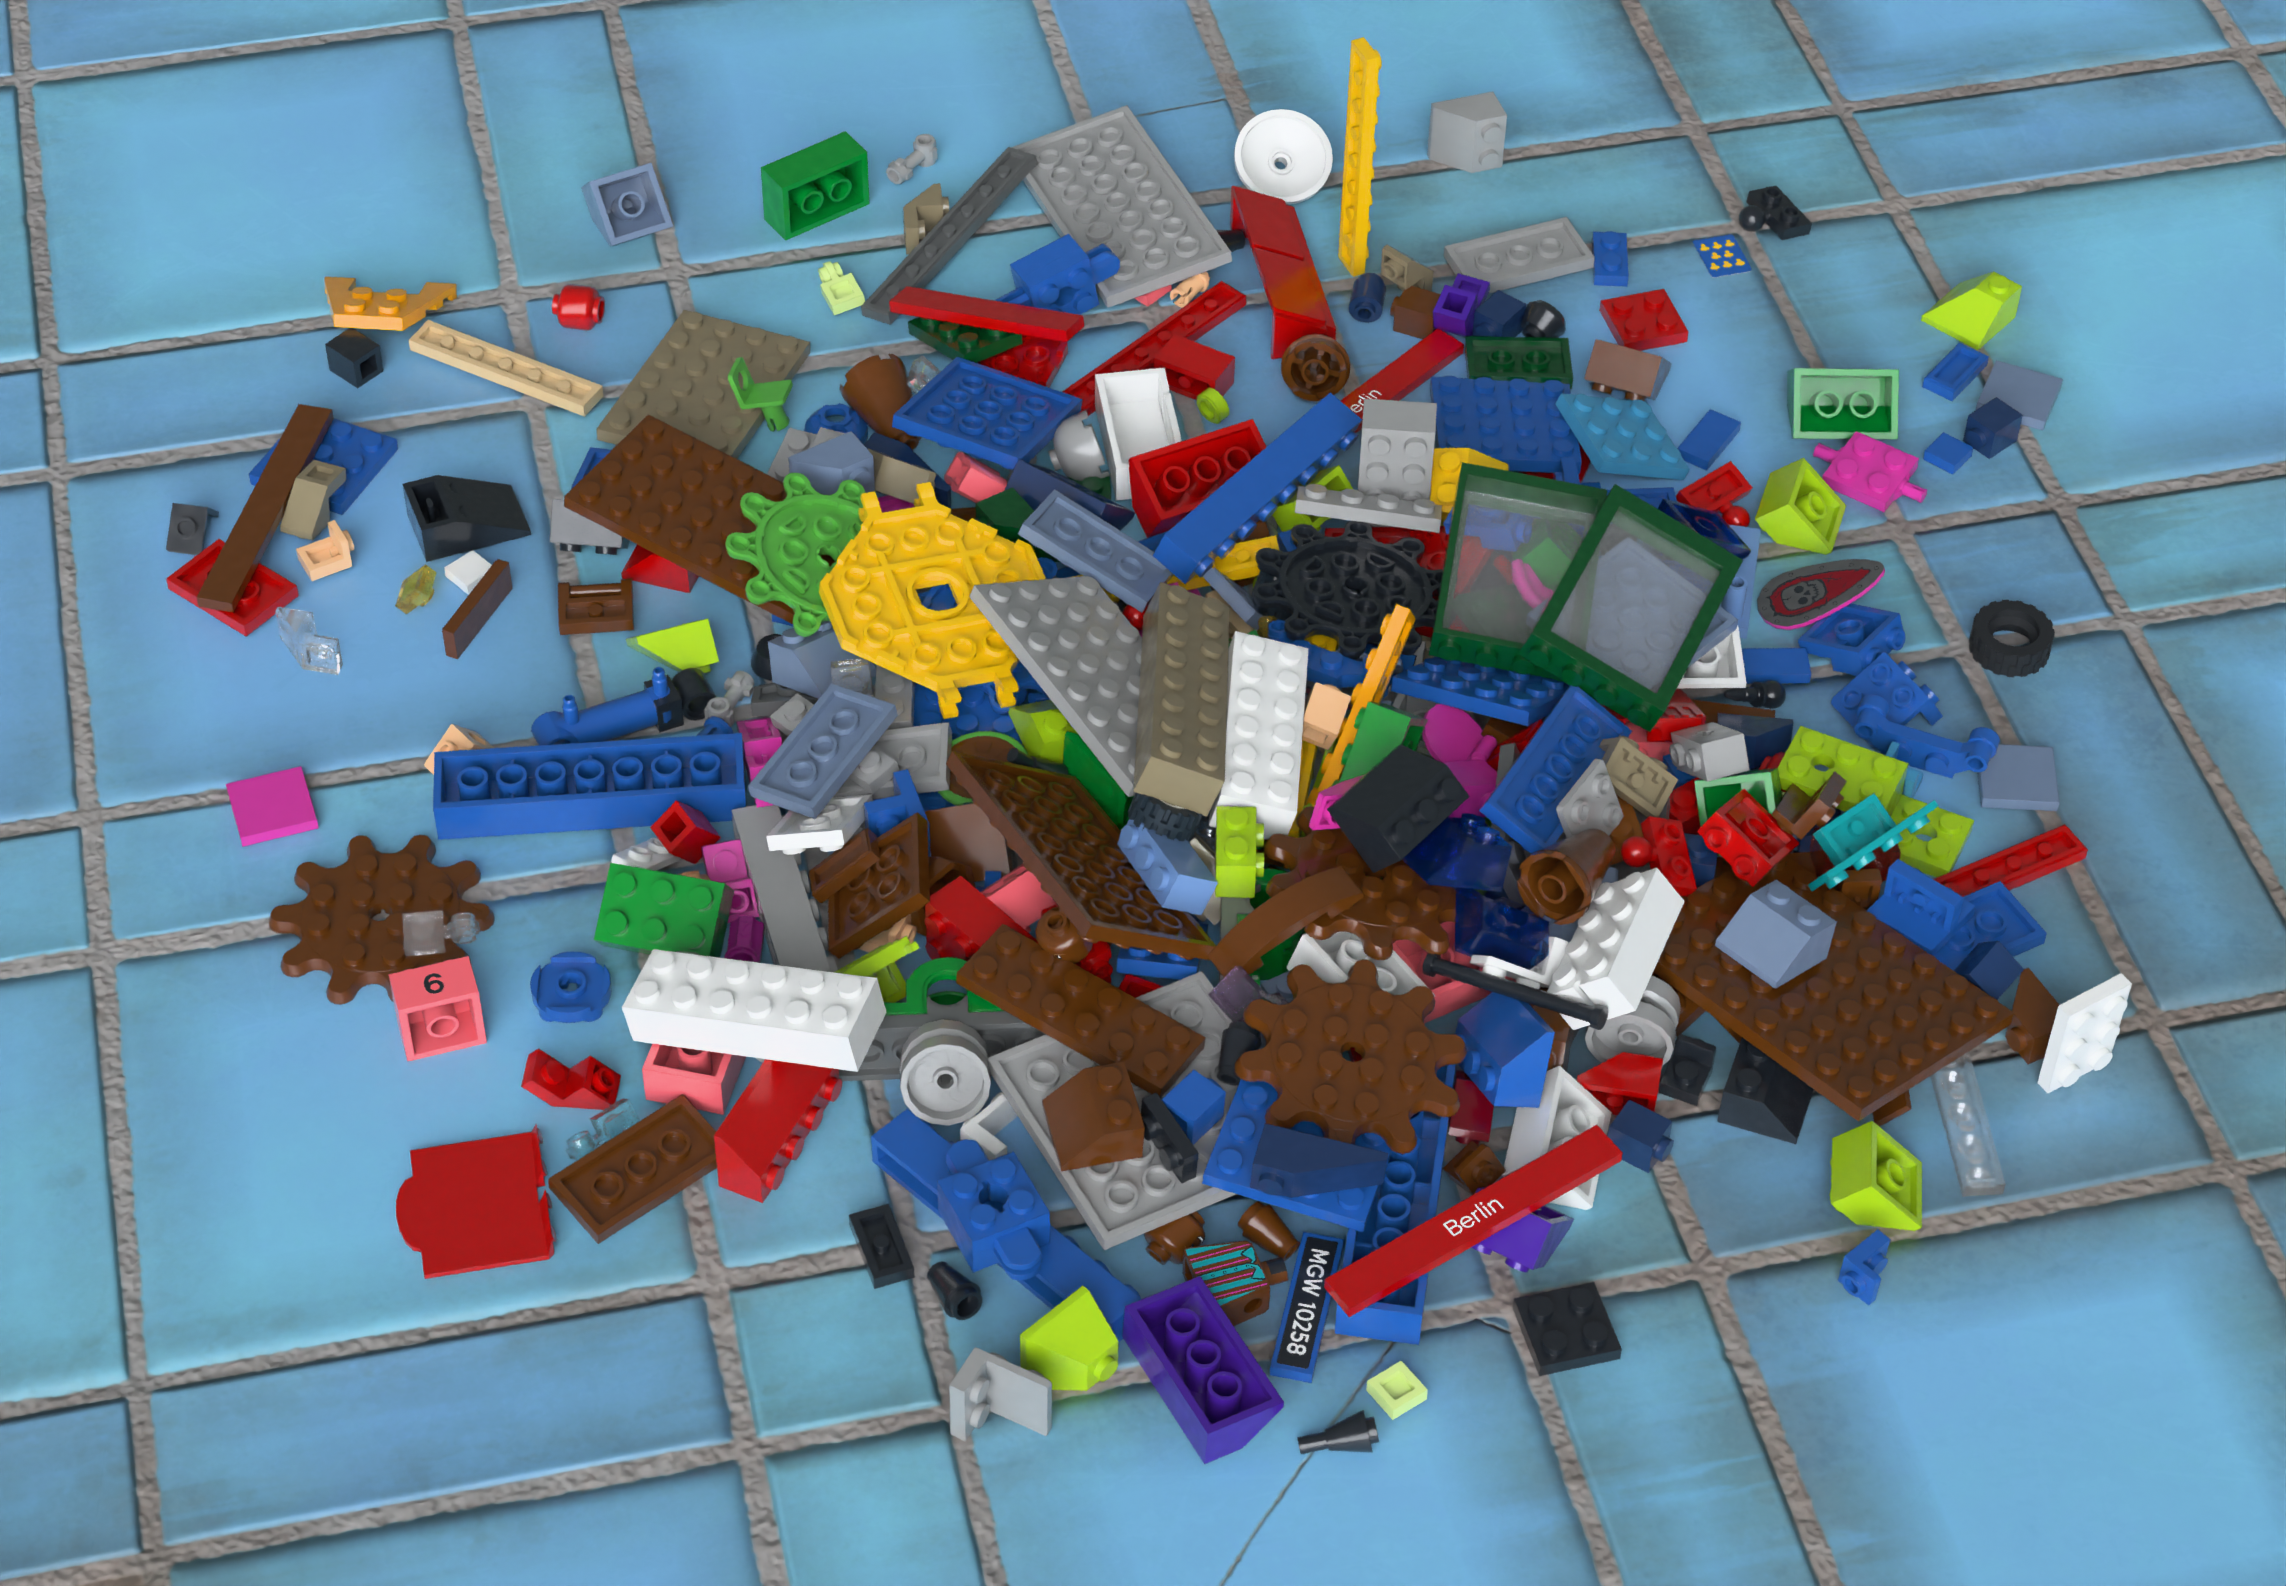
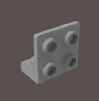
M1594 759L1556 807V812L1564 830L1557 842L1588 829H1599L1609 836L1624 817L1604 760Z
M975 1347L949 1385L950 1435L966 1441L974 1428L980 1429L983 1426L989 1411L1047 1436L1052 1428L1051 1381L1035 1370L1023 1369L1008 1362L997 1353H988Z

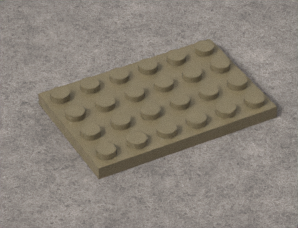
M683 310L597 427V440L617 445L649 414L737 459L765 417L761 408L741 410L728 381V374L736 358L743 357L754 384L792 380L810 354V342L793 336H786L761 328L734 323L730 320ZM739 372L738 380L739 385L742 389L743 377L742 374Z

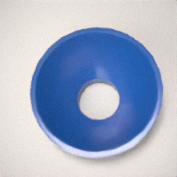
M841 403L823 406L811 414L805 423V432L817 434L820 427L842 433L852 431L863 445L868 439L867 423L855 410ZM831 416L845 417L842 421L839 422H830L826 420L827 417Z

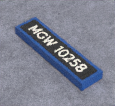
M1303 1232L1270 1365L1271 1376L1312 1383L1332 1296L1324 1288V1281L1339 1270L1344 1249V1239Z

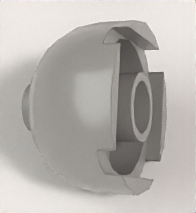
M1086 410L1072 415L1060 423L1053 437L1054 449L1048 451L1055 471L1062 469L1067 477L1083 481L1086 477L1096 476L1105 478L1110 476L1109 470L1101 472L1100 466L1105 464V459L1092 424L1085 426L1083 420L1088 418Z

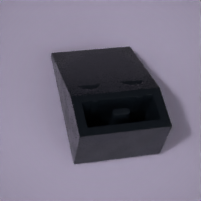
M441 475L402 484L407 516L426 562L531 535L529 525L512 486L509 484Z

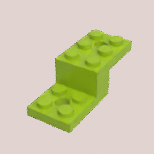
M1803 726L1799 727L1778 766L1781 789L1787 791L1792 784H1795L1810 797L1817 792L1834 772L1838 773L1847 781L1840 791L1844 799L1836 807V809L1842 810L1844 813L1873 793H1875L1896 825L1927 805V803L1902 795L1909 763ZM1823 765L1829 769L1827 771H1820L1814 768V766ZM1937 807L1927 814L1930 820L1929 823L1910 834L1907 828L1901 831L1900 835L1903 840L1886 852H1883L1880 846L1872 852L1875 856L1892 862L1899 859L1911 867L1917 868L1922 873L1937 878L1952 872L1971 834L1974 820ZM1916 835H1928L1932 839L1923 841L1918 839Z

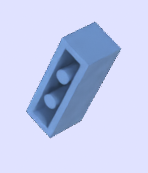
M1129 819L1127 825L1121 830L1117 845L1153 893L1156 900L1161 904V907L1202 915L1218 881L1186 839L1185 841H1179L1177 838L1174 840L1168 839L1163 834L1160 836L1156 834L1155 830H1149L1144 827V823H1141L1140 827H1136L1133 824L1134 820Z

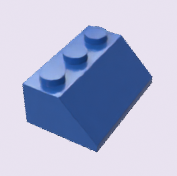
M1492 992L1458 1019L1456 1033L1454 1034L1463 1039L1467 1048L1465 1059L1458 1063V1065L1493 1106L1539 1108L1555 1032L1528 1003Z

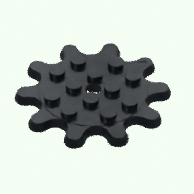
M1349 521L1345 526L1344 534L1338 537H1327L1310 525L1299 524L1291 529V538L1296 546L1295 550L1283 552L1272 548H1263L1256 552L1255 559L1258 568L1277 579L1270 583H1260L1254 586L1252 591L1254 601L1259 607L1279 608L1292 614L1284 623L1285 633L1292 641L1305 640L1314 635H1325L1338 642L1340 653L1343 656L1353 660L1358 659L1364 653L1368 643L1381 641L1383 637L1380 634L1382 622L1388 613H1393L1396 604L1410 609L1416 619L1401 654L1412 655L1420 647L1422 638L1414 628L1423 626L1433 628L1437 601L1433 597L1439 594L1442 569L1429 570L1417 563L1424 553L1425 545L1416 538L1407 537L1394 544H1384L1373 538L1372 528L1368 523ZM1452 609L1449 628L1456 620V614Z

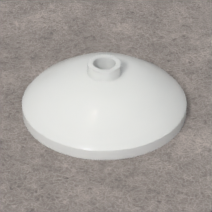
M1278 109L1255 116L1243 127L1235 144L1234 163L1239 178L1248 190L1283 199L1286 205L1303 202L1321 190L1330 175L1333 154L1327 135L1315 121L1296 111ZM1282 162L1285 168L1278 169L1274 163Z

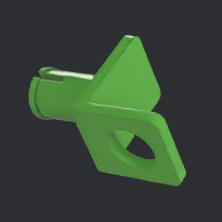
M743 357L736 358L728 374V381L741 410L761 408L770 431H775V429L780 431L787 427L790 420L782 405L785 403L793 387L792 381L782 380L754 384ZM739 372L742 374L743 377L742 389L739 385L738 380Z

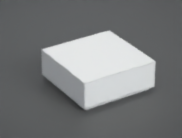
M472 550L444 567L445 576L469 595L492 565Z

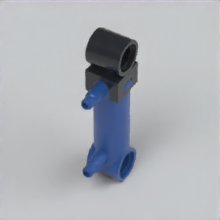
M656 667L653 670L652 680L644 682L643 691L578 711L575 697L566 695L563 698V713L551 711L540 715L533 722L531 732L538 746L609 741L654 726L657 727L660 733L683 726V715L687 719L694 721L704 719V709L708 702L715 698L716 695L700 669L688 668L682 670L671 680L669 675H665V670L662 667Z

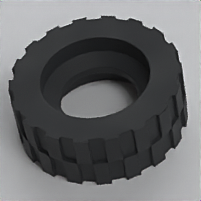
M1994 601L1988 606H1983L1980 608L1979 613H1976L1969 639V651L1973 654V659L1981 664V667L1992 671L1994 674L2013 678L2014 676L2026 677L2028 674L2039 672V669L2041 667L2044 668L2047 664L2055 631L2052 629L2053 623L2050 619L2048 620L2043 611H2039L2035 606L2025 604L2023 601ZM1997 631H2013L2027 637L2030 643L2026 646H2010L1996 640L1993 634Z

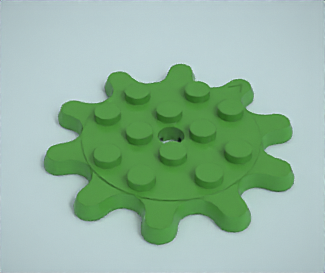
M789 473L785 476L783 482L784 491L787 496L783 501H770L762 495L753 492L742 496L740 500L741 511L745 517L755 524L756 530L751 533L734 532L729 534L725 545L730 557L747 561L753 564L759 571V574L751 578L746 584L745 590L748 600L757 605L774 600L787 604L795 613L793 617L795 632L802 637H809L818 631L822 622L830 621L819 594L820 582L826 573H830L834 568L837 558L851 539L854 540L861 530L863 522L859 517L858 510L863 508L860 496L862 493H865V489L857 481L845 480L841 482L836 493L823 495L814 490L808 478L803 474ZM820 555L831 556L835 563L828 566L829 563L823 560Z

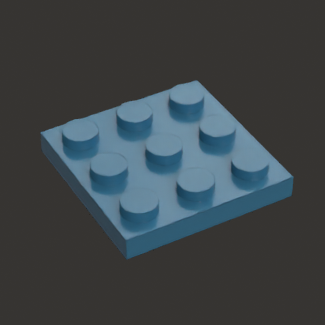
M1560 394L1555 405L1597 472L1676 480L1685 479L1690 469L1647 402L1642 400L1616 399L1614 397H1593L1585 394Z

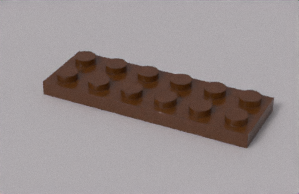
M1004 924L997 929L957 972L956 983L1097 1064L1106 1065L1125 1061L1131 1083L1150 1094L1157 1092L1160 1098L1205 1046L1206 1037L1070 961L1054 959V956L1043 950L1040 944Z

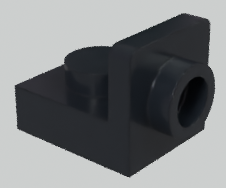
M1679 1034L1675 1041L1673 1056L1660 1082L1659 1093L1697 1106L1713 1070L1716 1046L1697 1038Z

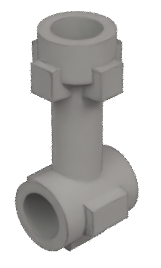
M921 134L917 136L915 142H913L914 152L905 159L899 157L888 165L886 174L891 182L902 184L913 176L912 169L917 165L930 167L935 164L936 159H938L936 140L932 135Z
M737 671L732 678H727L724 683V689L728 691L723 697H715L708 702L704 709L705 720L711 716H716L723 719L730 727L733 725V708L745 696L750 697L754 689V679L744 671Z

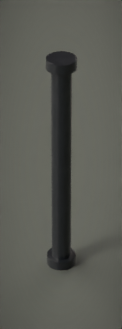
M1428 953L1423 963V974L1434 977L1438 974L1589 1022L1590 1027L1601 1030L1607 1021L1608 1007L1597 1004L1595 1007L1441 959V955Z

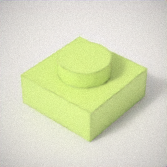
M1399 1361L1367 1380L1366 1391L1388 1416L1394 1420L1427 1400L1428 1389L1402 1361Z

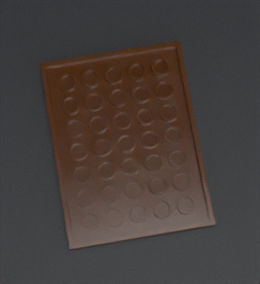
M1788 856L1779 862L1754 887L1747 881L1738 878L1731 868L1698 887L1688 897L1682 896L1681 898L1685 902L1653 973L1857 1121L1862 1120L2011 1025L2014 1016L2013 1011L1973 985L1965 977L1947 967L1933 955L1918 947L1904 935L1876 919L1872 913L1867 912L1843 893L1833 887L1829 889L1825 883L1811 891L1808 884L1818 877ZM1774 880H1778L1783 885H1786L1793 892L1837 921L1827 959L1776 989L1715 946L1717 938L1749 895Z

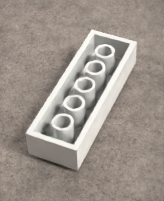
M1235 631L1228 648L1225 782L1210 809V827L1216 828L1217 806L1256 807V823H1264V839L1268 840L1274 834L1288 836L1298 807L1308 648Z
M657 949L652 950L622 1006L633 1041L858 1072L887 1013L877 978Z

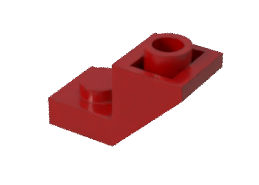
M538 1048L528 1055L521 1087L553 1107L611 1110L615 1107L621 1075L592 1056L568 1068Z

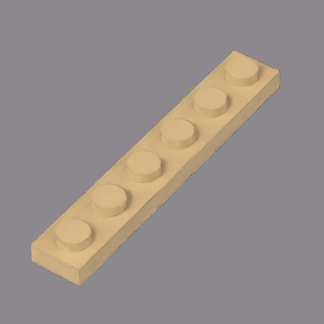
M427 320L409 339L411 351L584 417L604 396L602 385Z

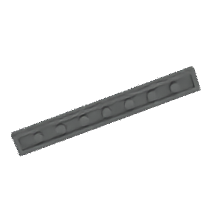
M1008 147L861 306L862 315L891 325L900 314L890 312L889 301L906 286L924 289L1037 165L1036 155Z

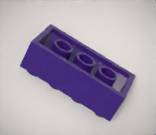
M1200 1276L1125 1306L1122 1337L1204 1464L1242 1449L1284 1407V1401Z

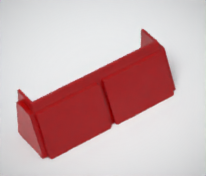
M1232 186L1230 229H1240L1244 233L1245 238H1248L1273 313L1271 359L1282 358L1290 344L1309 334H1324L1336 340V326L1295 208L1286 205L1283 199Z

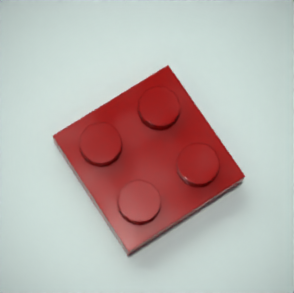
M1665 289L1600 301L1599 311L1617 344L1620 346L1642 351L1685 343L1688 340L1689 332Z

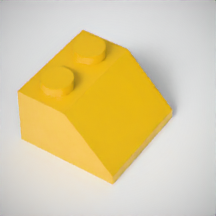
M1434 448L1430 501H1433L1435 505H1442L1440 526H1444V521L1453 507L1462 462L1509 471V465L1471 448Z

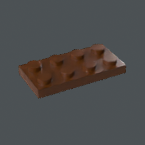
M682 1094L548 1178L549 1189L596 1243L599 1244L716 1169L717 1162L714 1143L716 1131Z

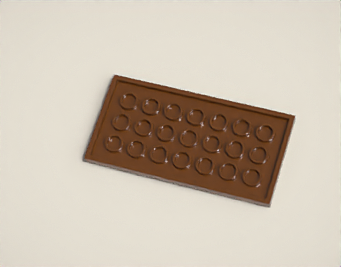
M648 414L564 496V507L750 602L746 596L745 587L751 578L759 574V571L753 564L747 561L730 557L726 550V538L734 532L751 533L756 530L755 524L745 517L741 511L740 500L744 494L750 492L758 493L774 502L783 501L787 496L784 491L783 482ZM820 555L823 560L829 563L828 566L835 563L831 556ZM775 600L760 605L754 604L793 624L795 613L787 604Z
M956 751L951 752L946 765L956 776L957 783L968 791L973 798V803L984 811L990 819L989 823L999 830L1007 840V846L1018 854L1024 862L1023 866L1034 874L1041 883V889L1053 898L1059 906L1060 913L1069 918L1076 927L1077 934L1082 939L1091 943H1098L1099 941L1109 942L1124 949H1129L1131 946L1143 948L1158 955L1162 954V952L1176 954L1186 960H1192L1193 958L1210 960L1208 955L1215 948V943L1190 913L1161 907V904L1156 900L1153 893L1117 845L1121 830L1076 776Z

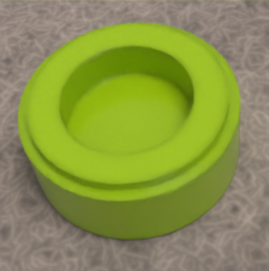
M1207 388L1197 396L1199 411L1211 423L1218 424L1229 416L1230 411L1227 402L1215 389Z

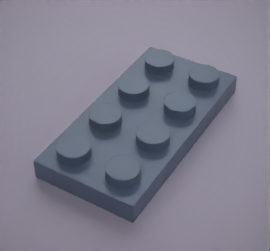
M1055 489L1022 524L1018 535L1029 541L1033 546L1042 549L1061 561L1065 566L1072 568L1083 576L1094 578L1100 587L1141 613L1150 604L1159 583L1167 584L1174 575L1153 557L1154 552Z
M831 684L748 785L751 797L816 819L898 716L896 706Z

